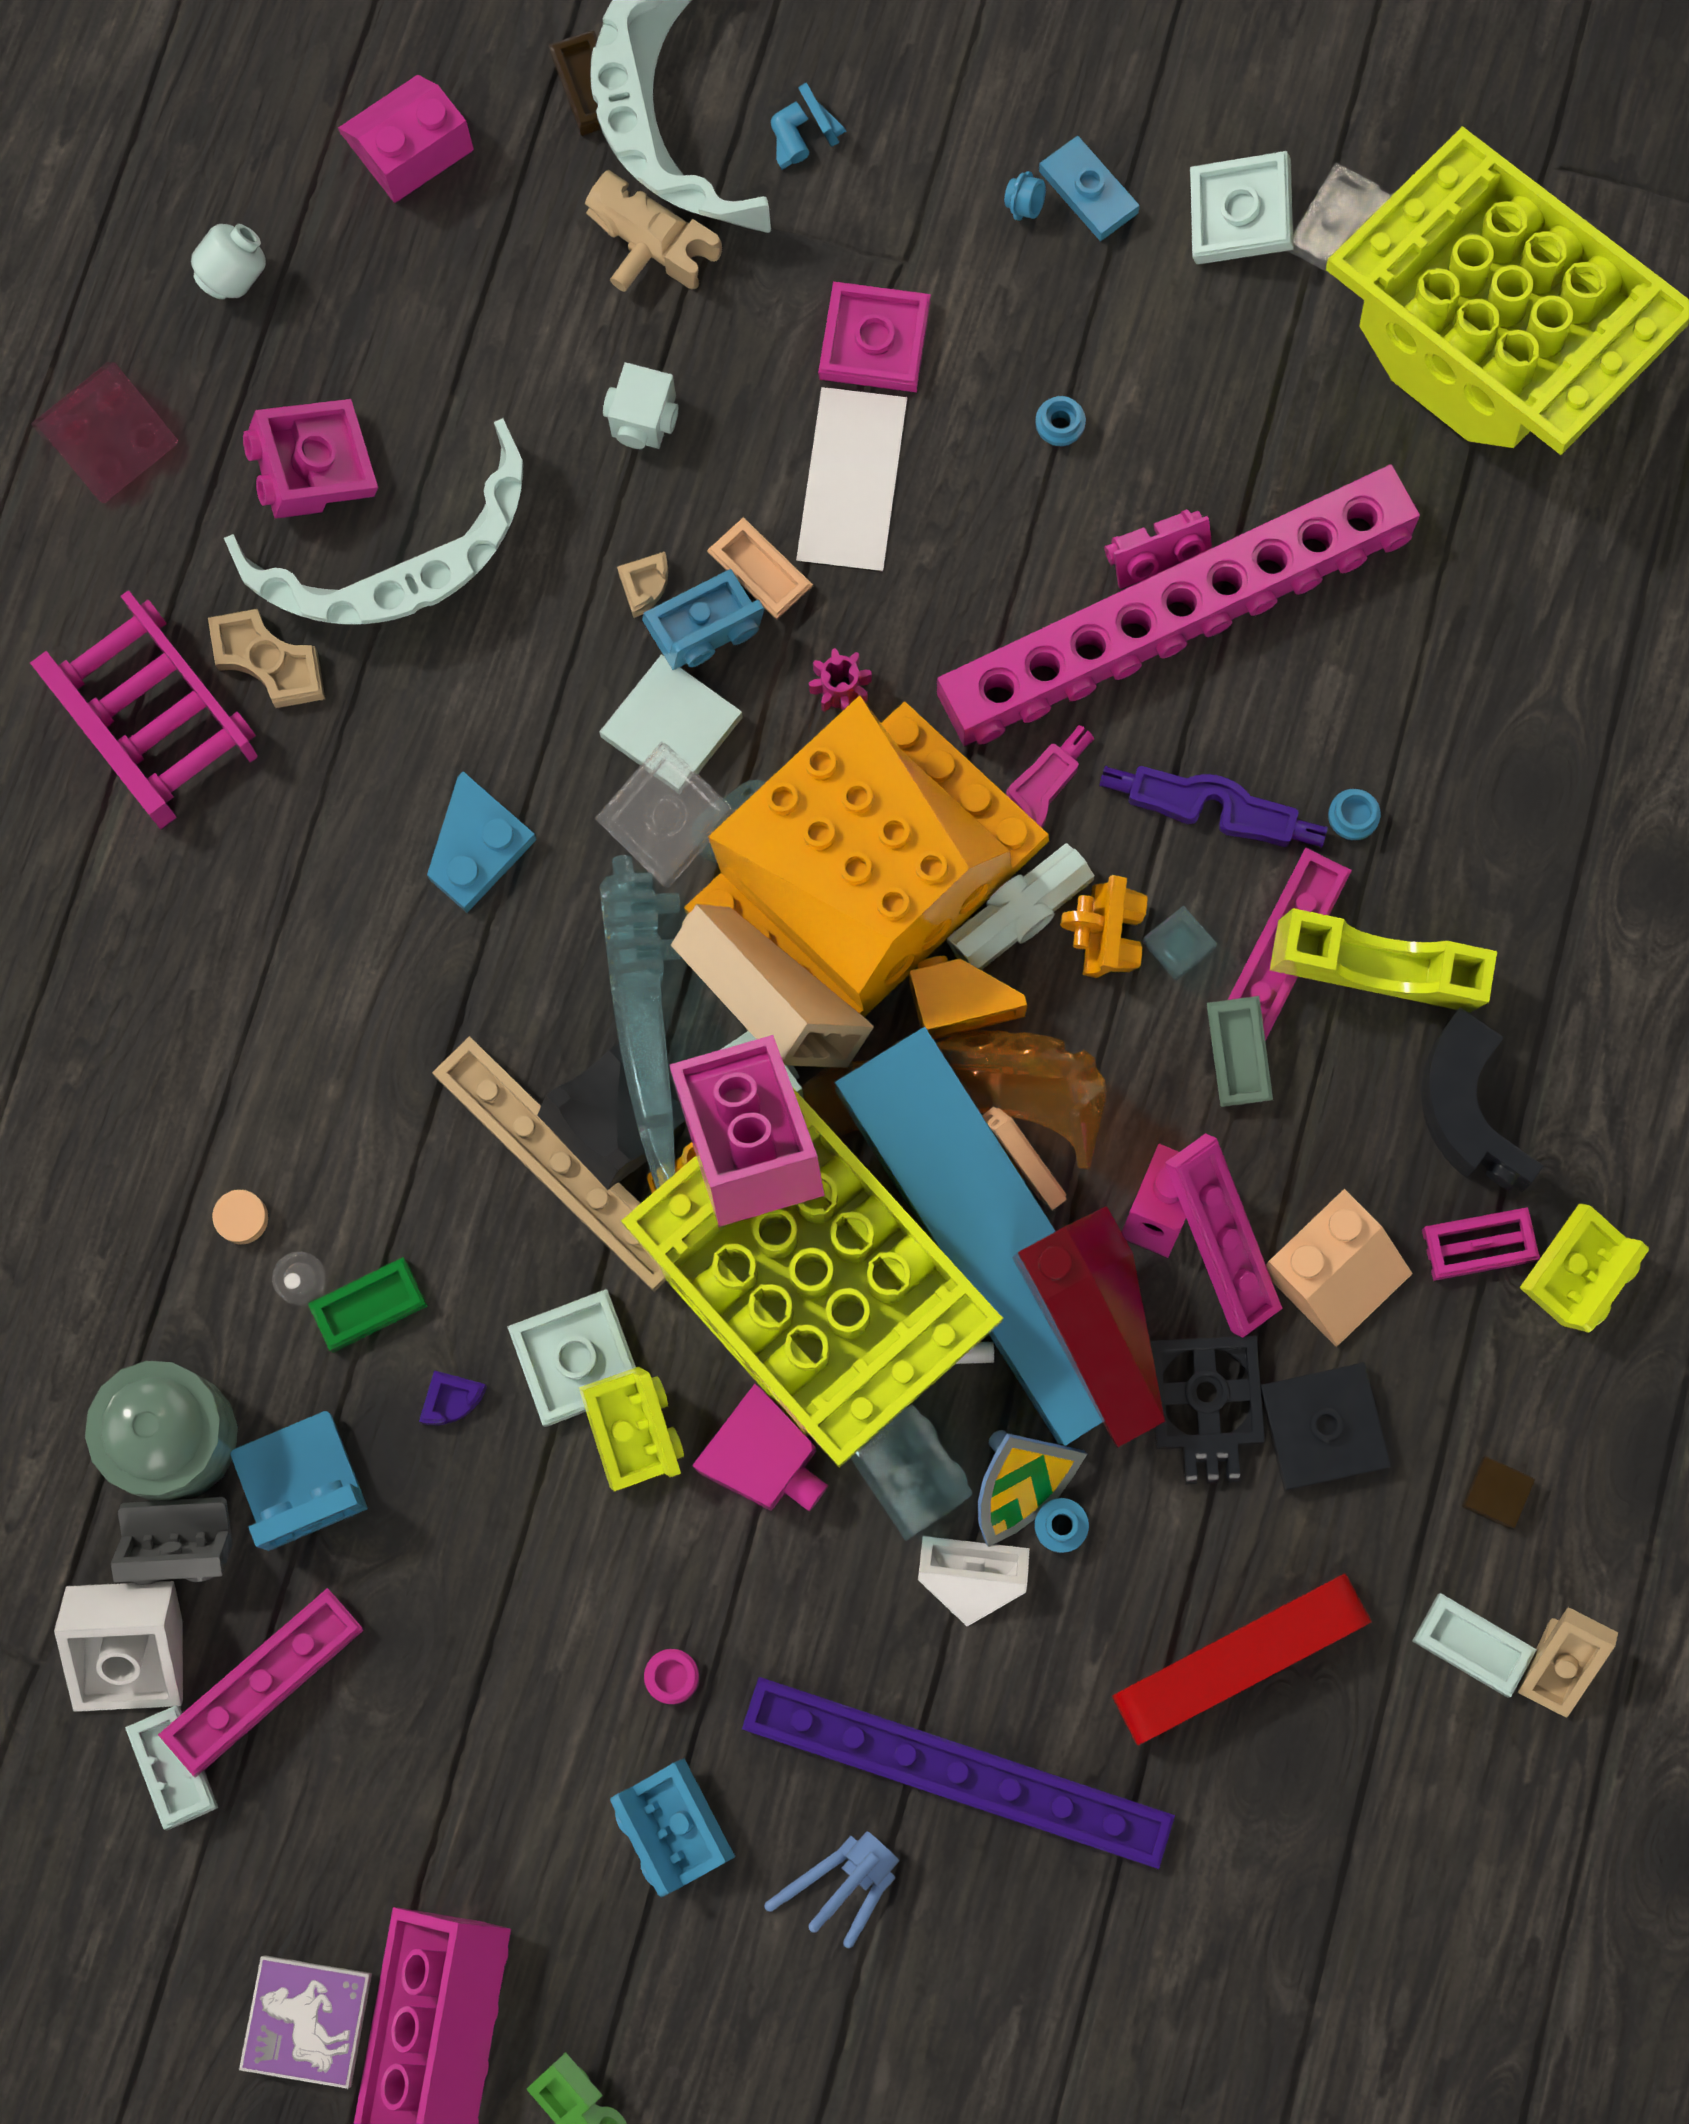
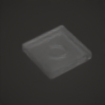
M660 742L595 819L661 885L670 888L710 842L708 836L736 810L667 744Z

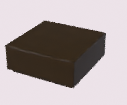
M1485 1456L1479 1464L1462 1507L1505 1527L1514 1529L1535 1478Z

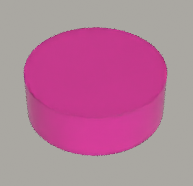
M666 1649L656 1653L649 1660L644 1672V1681L648 1692L656 1700L666 1704H679L688 1700L695 1693L699 1684V1670L696 1662L687 1653L677 1649Z

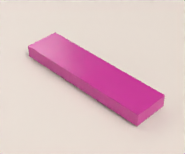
M1307 848L1303 851L1228 1000L1260 996L1265 1041L1298 976L1270 971L1278 920L1293 908L1329 916L1352 871Z
M1205 1133L1166 1161L1165 1165L1231 1332L1244 1338L1280 1311L1282 1306L1217 1138Z
M327 1588L160 1732L158 1736L192 1776L196 1778L363 1632V1628Z

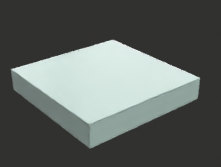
M1287 151L1190 167L1192 254L1196 265L1294 250L1291 159Z
M661 654L600 730L601 738L682 795L740 722L743 715L742 711L679 667L672 670L665 657Z
M607 1289L507 1326L544 1427L586 1412L579 1387L636 1368Z

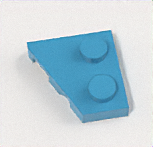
M462 772L457 778L427 876L432 883L468 913L537 840L536 836L465 772Z

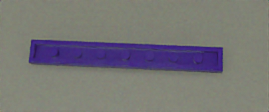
M761 1677L758 1678L742 1730L1157 1869L1160 1868L1175 1815Z

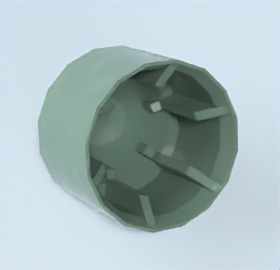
M144 1361L121 1369L100 1387L88 1409L85 1439L92 1463L109 1483L150 1501L181 1500L203 1495L223 1478L232 1461L231 1451L236 1449L238 1426L230 1402L213 1383L173 1362Z

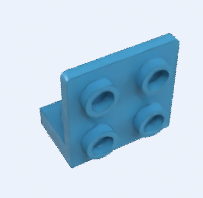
M323 1411L231 1451L232 1461L256 1521L255 1524L248 1527L255 1546L270 1551L368 1509L331 1413Z

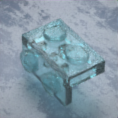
M913 1405L903 1410L851 1457V1460L905 1541L954 1511L973 1494L967 1484V1478L963 1469L950 1459L937 1440V1433L931 1422L921 1416Z

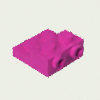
M351 399L255 410L248 431H244L243 445L247 459L249 461L257 460L262 474L257 476L256 480L259 501L262 506L271 505L275 519L322 513L326 503L375 496L378 485Z

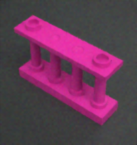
M128 590L121 595V598L133 614L131 619L71 663L65 660L57 665L49 653L45 651L31 661L30 664L161 830L177 818L166 804L174 798L171 793L235 745H237L249 762H252L258 755L249 741L256 735L238 712L230 717L227 715L160 629L167 623L152 603L146 600L140 605ZM148 633L163 654L100 701L95 697L87 703L78 692V689L85 685L83 679L142 635ZM177 670L193 691L129 739L124 735L119 740H116L107 729L109 725L115 722L112 717ZM206 707L223 729L160 776L154 773L146 778L136 766L144 760L142 754Z

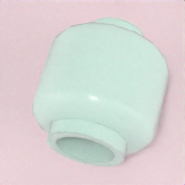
M217 224L212 227L195 249L191 258L194 279L199 287L217 299H225L227 297L240 298L247 293L265 268V255L259 247L261 241L257 234L242 224H237L235 227L229 224Z

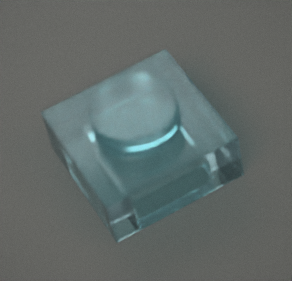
M1182 906L1143 939V944L1175 981L1201 962L1217 947V943L1185 906Z

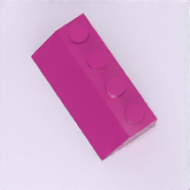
M393 1907L354 2124H479L478 2116L484 2081L489 2068L488 2058L493 2029L498 2016L504 1966L508 1958L510 1928L477 1920Z

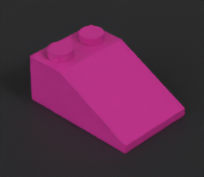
M774 1035L669 1065L719 1227L825 1196L818 1156Z

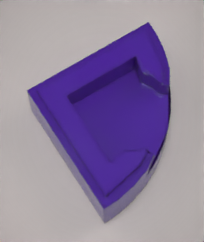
M434 1370L419 1422L426 1425H444L462 1419L479 1404L487 1386L483 1383Z

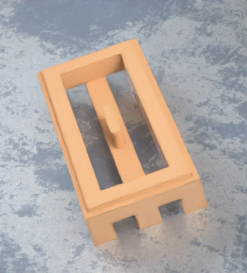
M992 1107L984 1113L982 1117L998 1142H1000L1025 1177V1182L1035 1196L1041 1199L1045 1205L1047 1204L1052 1211L1067 1200L1065 1197L1066 1193L1013 1119L1000 1108Z

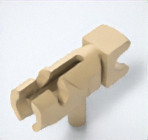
M610 170L605 171L592 187L585 205L589 207L586 214L611 237L619 236L629 243L628 249L631 252L610 278L611 283L619 290L625 292L650 258H653L666 267V274L690 289L698 288V265L691 258L702 256L714 262L719 260L722 252V242L718 235L694 219L690 223L686 222L648 197L643 191H637L634 196L629 197L630 192L626 190L629 183Z

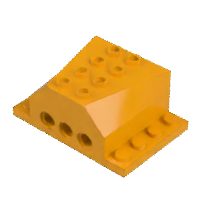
M859 695L708 836L721 873L696 895L684 909L688 915L696 904L731 907L854 1010L865 1017L910 974L911 970L917 967L919 962L925 960L1049 842V834L905 701L880 723Z

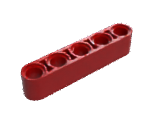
M1344 1573L1112 1695V1698L1135 1743L1140 1745L1357 1631L1372 1621L1347 1574Z

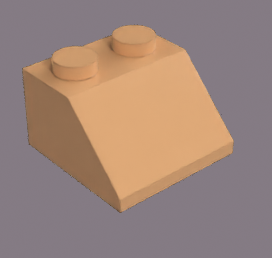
M1345 1189L1266 1264L1272 1282L1336 1347L1413 1274L1384 1228Z

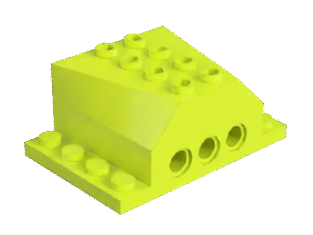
M1463 126L1327 259L1326 271L1364 300L1359 327L1390 379L1469 442L1514 448L1531 431L1562 455L1689 325V299Z
M793 1088L818 1156L825 1196L719 1227L697 1157L695 1156L622 1219L621 1222L658 1263L670 1286L806 1437L810 1434L840 1468L1003 1322V1317Z

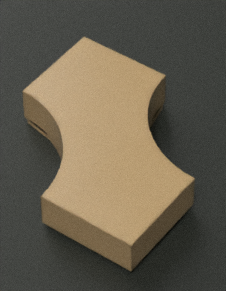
M258 609L208 618L215 665L219 671L237 670L254 676L266 686L275 708L325 699L319 656L315 646L291 645L277 639L264 626Z

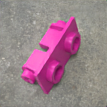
M1184 510L1178 515L1154 523V531L1157 535L1153 537L1148 535L1145 528L1120 537H1113L1112 544L1104 546V550L1110 565L1115 564L1118 587L1122 589L1144 581L1212 549L1208 516L1202 518L1199 511L1190 513L1189 510Z

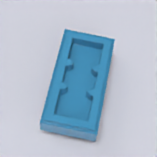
M1078 135L1040 162L1039 172L1099 241L1105 239L1139 213L1140 205Z

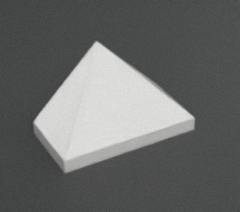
M923 1536L918 1580L966 1626H969L1026 1593L1030 1548L996 1544L988 1547L986 1543Z

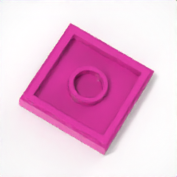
M833 281L818 371L819 380L917 393L931 294Z

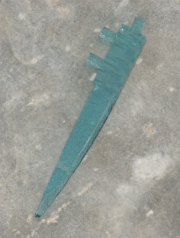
M619 855L612 859L614 875L606 877L600 885L610 983L619 1045L629 1094L646 1158L656 1189H658L675 1174L671 1091L660 985L664 972L663 960L683 958L671 946L674 939L661 940L660 936H658L657 914L679 913L680 897L679 893L655 894V890H652V873H634L632 857Z

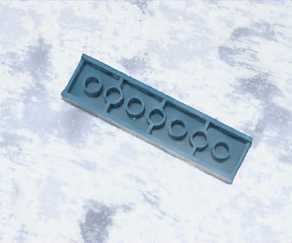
M923 1027L836 1081L835 1092L922 1230L1003 1317V1322L991 1331L989 1336L1057 1443L1066 1446L1102 1423V1420L1012 1258L1017 1252L1056 1231L926 1027Z

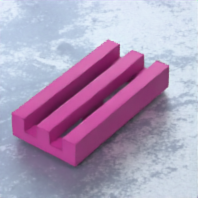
M1528 1207L1425 1226L1422 1229L1423 1238L1428 1246L1426 1250L1428 1260H1431L1433 1268L1431 1270L1433 1281L1536 1262L1540 1259ZM1519 1222L1521 1229L1518 1232L1440 1246L1438 1238ZM1524 1243L1525 1246L1524 1251L1445 1265L1443 1260L1444 1257Z

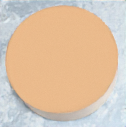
M233 1190L224 1194L217 1201L213 1209V1224L217 1232L229 1242L248 1244L257 1240L264 1233L268 1224V1211L265 1204L255 1194L246 1190Z

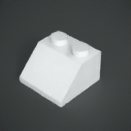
M161 1581L148 1585L123 1583L66 1586L54 1633L73 1711L181 1706L183 1700V1630L174 1581Z

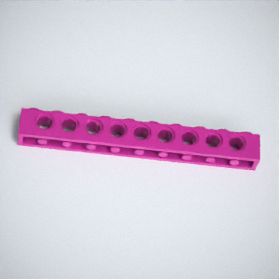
M1392 464L938 677L937 696L963 746L976 740L978 744L991 742L1005 732L1004 727L1021 719L1024 723L1035 721L1051 710L1050 705L1067 697L1069 701L1084 698L1096 689L1097 683L1113 676L1115 680L1126 678L1138 671L1142 666L1141 662L1156 655H1159L1160 658L1170 657L1185 648L1187 645L1186 641L1202 633L1206 637L1217 635L1227 629L1232 624V619L1247 612L1251 616L1261 614L1273 607L1278 601L1277 598L1293 590L1297 595L1303 594L1319 585L1323 580L1322 577L1339 569L1340 573L1350 572L1362 565L1367 560V555L1382 548L1385 552H1391L1402 547L1411 540L1420 514ZM1353 518L1363 519L1370 525L1371 529L1368 531H1358L1350 526L1348 520ZM1308 539H1316L1321 541L1327 550L1312 552L1304 546L1303 542ZM1264 560H1271L1276 562L1282 571L1276 574H1269L1264 572L1258 563ZM1219 581H1226L1233 584L1237 592L1232 595H1222L1214 589L1213 584ZM1175 602H1181L1188 605L1193 613L1184 617L1176 616L1169 611L1167 606ZM1132 623L1139 624L1146 629L1148 634L1141 638H1132L1127 636L1122 628ZM1083 645H1093L1100 649L1102 656L1097 659L1088 660L1081 657L1076 650ZM1039 666H1047L1052 668L1057 676L1050 681H1040L1031 674V671ZM1000 687L1009 691L1012 697L1006 702L995 703L989 700L985 693L992 688Z

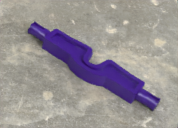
M1105 765L1099 787H1106L1130 794L1128 801L1131 805L1156 811L1185 824L1196 823L1199 814L1202 812L1203 804L1208 800H1216L1222 806L1219 830L1223 834L1260 840L1282 847H1287L1291 839L1322 848L1328 829L1327 826L1324 827L1297 820L1298 810L1296 808L1250 796L1238 783L1218 775L1202 774L1184 778L1144 766H1139L1136 774H1132Z

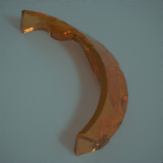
M955 1032L948 1039L936 1043L981 1114L986 1113L992 1107L1000 1108L1009 1117L1031 1121L1052 1129L1066 1138L1075 1148L1078 1167L1090 1169L1107 1092L1105 1078L1096 1068L1095 1058L1085 1050L1074 1054L1065 1050L1063 1040L1025 1032ZM900 1041L893 1043L889 1048L896 1045ZM871 1059L865 1061L852 1060L847 1068L825 1067L803 1085L805 1101L837 1136L859 1129L836 1094L835 1082Z

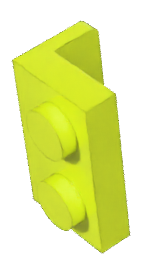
M1578 1204L1522 1283L1520 1289L1562 1326L1591 1332L1606 1319L1612 1302L1624 1285L1637 1275L1641 1266L1640 1262L1649 1251V1247L1640 1240L1626 1238L1592 1206Z
M636 1367L579 1387L605 1474L613 1491L664 1473L670 1478L681 1474L677 1459L684 1457L683 1448L675 1428H667L661 1409L668 1407V1401L658 1376L651 1378L649 1372Z

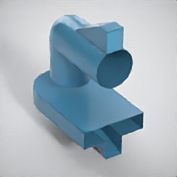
M807 82L802 84L798 88L827 141L833 147L839 143L837 137L846 132V130L815 99ZM796 101L774 114L771 119V127L777 137L776 160L782 170L791 164L803 161L809 155V150L796 128L809 119Z

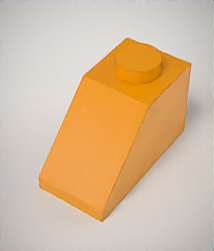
M946 956L928 958L917 964L918 969L910 971L909 984L921 1028L926 1027L933 1040L1025 1017L1027 1003L1024 994L961 958L948 961Z

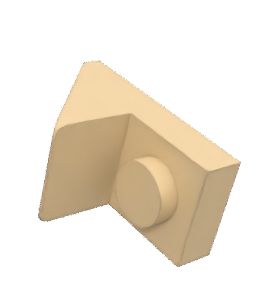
M1568 1607L1560 1620L1552 1618L1547 1624L1517 1693L1567 1718L1614 1649L1618 1632Z

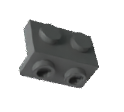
M225 1498L129 1502L120 1505L118 1517L122 1537L111 1561L114 1582L132 1581L137 1585H148L159 1580L182 1578L192 1582H202L223 1575L233 1546L228 1506Z

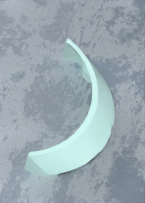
M612 0L603 17V26L598 36L596 47L593 48L591 89L593 99L598 104L596 113L599 124L617 158L650 191L680 208L738 226L769 233L771 231L767 197L763 196L734 202L719 198L712 185L705 178L697 175L682 174L670 157L658 129L653 103V81L657 59L670 28L692 0Z
M502 418L494 422L501 445L499 468L485 482L484 496L486 504L474 524L463 537L343 589L333 590L301 585L294 574L286 569H262L245 557L234 534L225 537L224 540L244 584L259 596L286 611L312 620L337 624H370L395 620L414 614L423 607L435 605L452 595L471 580L489 561L504 539L517 509L523 480V461L504 419Z

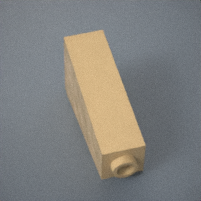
M696 904L694 909L685 917L682 928L671 944L675 951L756 1039L774 1035L784 1065L847 1068L874 1028L867 1019L731 907Z

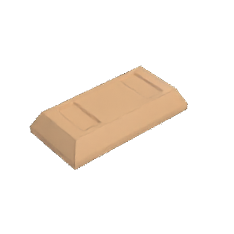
M744 517L707 550L726 571L732 569L740 584L756 600H760L763 607L775 619L784 614L813 587V584Z

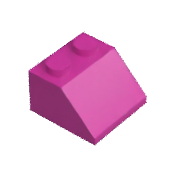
M416 75L338 127L340 134L394 203L474 150L464 117L439 85L419 75Z

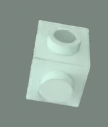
M624 363L617 388L610 387L608 389L603 406V416L608 417L612 437H615L623 445L635 449H642L645 445L657 449L660 448L664 432L669 434L673 432L678 416V404L674 403L676 391L673 375Z

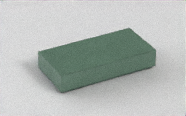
M1260 996L1208 1002L1207 1010L1220 1106L1273 1100Z

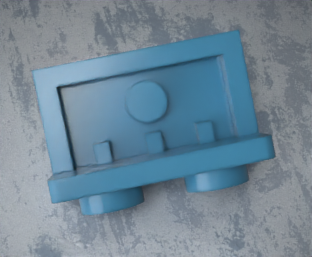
M729 569L644 612L642 621L672 670H675L685 664H688L689 667H695L704 663L714 655L716 648L730 641L733 645H737L750 639L759 630L758 627L760 626L765 608L760 600L751 602L732 569Z
M685 1758L672 1763L633 1787L610 1798L615 1809V1817L619 1828L629 1837L641 1860V1870L645 1879L654 1886L660 1897L668 1895L735 1858Z

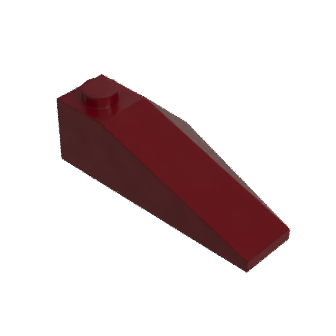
M1105 1206L1017 1252L1012 1257L1116 1447L1122 1446L1165 1422L1134 1255L1108 1207Z

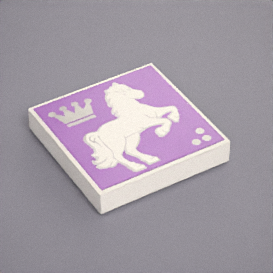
M265 1955L261 1956L239 2070L350 2088L372 1973Z

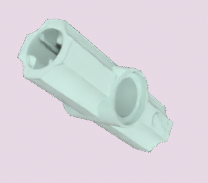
M1065 843L1024 877L1021 874L1017 875L1001 886L986 903L987 907L973 918H970L947 938V944L957 959L961 958L982 970L1017 941L1020 944L1024 943L1040 932L1055 915L1054 912L1071 900L1078 892L1086 888L1094 880L1095 875L1079 852Z

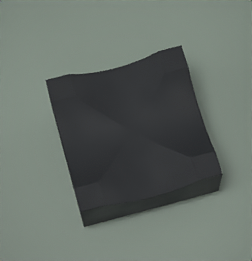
M622 1041L608 1050L598 1061L580 1075L559 1085L546 1094L537 1114L607 1190L679 1138L687 1126L680 1102L666 1095L651 1081L639 1065L635 1055Z

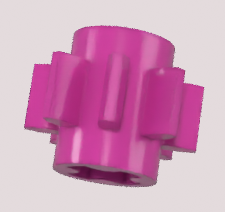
M834 648L832 649L831 658L825 663L814 660L813 671L820 679H814L809 682L810 694L815 695L822 693V711H827L831 706L841 708L843 711L859 695L865 703L868 702V694L860 686L872 682L871 670L866 669L859 671V653L855 652L849 658L839 655L837 649ZM844 677L849 678V685L841 682L837 687L832 686L831 679L840 682Z

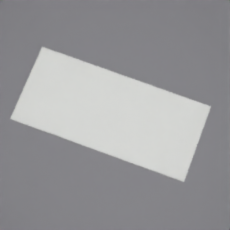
M821 388L796 561L883 571L907 397Z

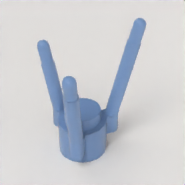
M868 1831L858 1841L850 1836L837 1851L769 1899L764 1905L765 1909L770 1912L775 1910L848 1859L842 1869L849 1877L810 1922L809 1930L813 1933L817 1932L858 1885L866 1891L873 1883L843 1941L846 1948H852L882 1893L896 1878L890 1871L899 1860Z

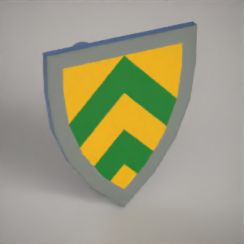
M1004 1430L993 1433L989 1439V1446L996 1453L983 1478L978 1499V1521L986 1545L990 1547L1017 1533L1035 1520L1037 1513L1044 1504L1057 1499L1076 1474L1087 1453L1080 1449L1008 1434Z

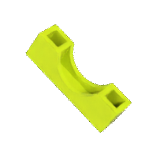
M1293 908L1278 920L1270 971L1456 1010L1461 1007L1471 1013L1489 1003L1497 951L1451 941L1409 942L1383 938L1359 931L1348 925L1345 919Z

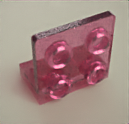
M106 362L31 423L42 439L49 441L94 496L102 503L111 499L178 443L177 438L115 362Z

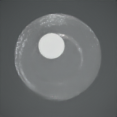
M292 1252L278 1261L273 1271L272 1282L275 1291L284 1301L295 1306H306L308 1303L320 1298L327 1286V1273L323 1264L312 1254Z

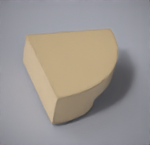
M665 552L617 567L633 618L644 614V612L650 610L659 601L665 591L668 581V563Z

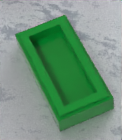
M404 1257L308 1303L327 1347L332 1353L428 1307Z

